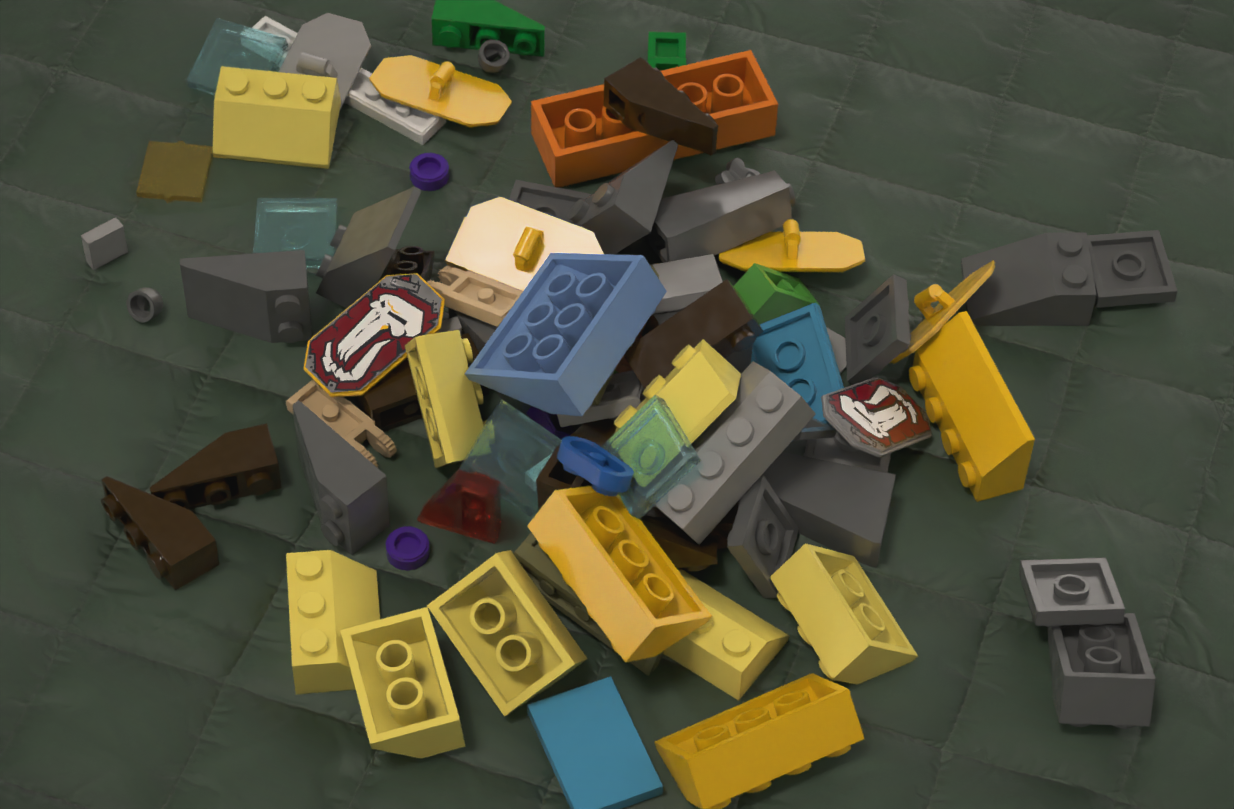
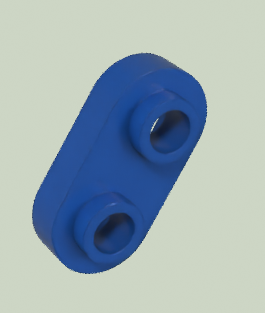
M568 436L564 437L561 441L557 459L563 464V468L567 472L583 477L593 484L592 488L596 492L606 496H616L618 492L628 491L634 474L633 469L629 465L590 440Z

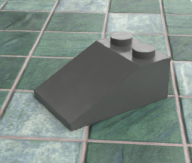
M673 140L668 142L610 182L601 185L596 192L586 199H580L575 202L567 215L569 223L593 231L603 253L612 255L650 233L678 144Z
M412 187L355 212L347 227L339 224L329 245L335 248L336 251L333 256L325 254L316 272V276L322 278L316 294L348 308L378 282L393 255L422 190Z
M1043 233L961 259L963 280L992 260L995 261L993 274L965 302L966 311L974 326H1089L1096 299V288L1087 233Z
M305 250L180 259L181 276L189 318L270 343H294L312 338Z
M298 400L292 405L298 457L321 523L322 533L334 546L340 545L353 555L390 526L387 476Z
M1125 613L1123 623L1101 626L1090 624L1062 625L1060 627L1047 626L1053 701L1059 723H1066L1075 727H1086L1090 724L1113 725L1122 729H1129L1134 726H1150L1156 678L1135 613Z

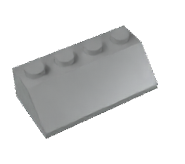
M753 361L741 374L736 399L647 489L641 486L638 491L700 545L815 416V412L785 382L770 370Z

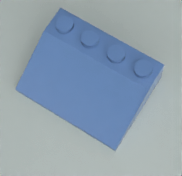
M550 253L465 372V375L473 382L550 414L583 416L592 405L594 398L607 379L613 374L614 369L628 348L632 346L649 317L653 315L667 291L643 255Z

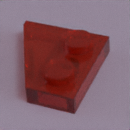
M458 470L423 505L417 522L496 544L501 532L500 481L494 480L482 473L473 474Z

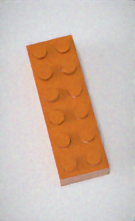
M751 50L661 71L668 82L676 89L686 93L694 105L703 113L712 116L718 125L716 150L775 136L778 102ZM604 84L531 101V134L552 183L557 188L622 173L669 141L629 129L603 106ZM678 144L674 160L703 152Z

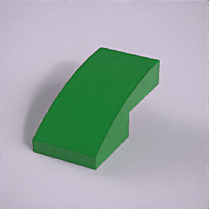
M648 32V64L660 71L686 65V33Z

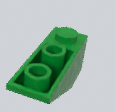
M435 0L431 18L432 45L480 50L484 42L498 40L508 47L511 54L545 56V26L496 0Z

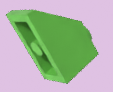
M756 263L734 285L759 324L815 302L819 305L799 278Z

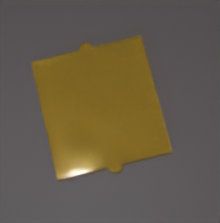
M149 141L136 191L137 197L165 199L167 203H171L173 200L202 202L213 155V146L185 144L184 141H178L177 143Z

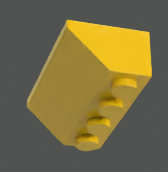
M967 311L960 312L915 351L913 367L909 368V378L914 390L920 391L925 400V409L929 420L932 423L936 422L941 431L942 444L946 453L953 455L958 465V474L962 485L965 488L969 487L976 502L1024 488L1035 438Z
M592 486L555 490L527 525L537 539L540 548L548 554L561 572L563 580L574 590L586 607L589 616L597 622L610 640L615 652L623 658L625 663L657 656L711 619L712 615L620 492L616 496H606L596 492Z
M811 673L654 741L659 755L688 802L700 809H722L731 803V798L744 792L755 793L762 791L772 784L771 780L784 774L796 775L805 772L811 768V762L825 756L837 757L850 751V745L865 738L849 689Z

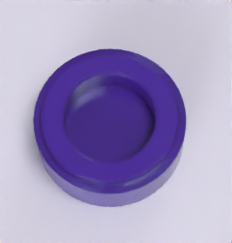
M423 153L416 156L410 163V180L415 187L423 191L438 190L445 186L449 180L448 162L439 154Z
M412 526L400 527L392 531L387 537L386 556L389 563L395 568L405 571L415 570L423 566L428 560L430 554L429 539L419 528Z

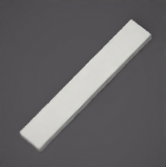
M264 16L241 37L242 47L281 68L298 33ZM360 68L344 103L421 145H424L446 123L444 118L383 98L369 80L372 73L363 68Z

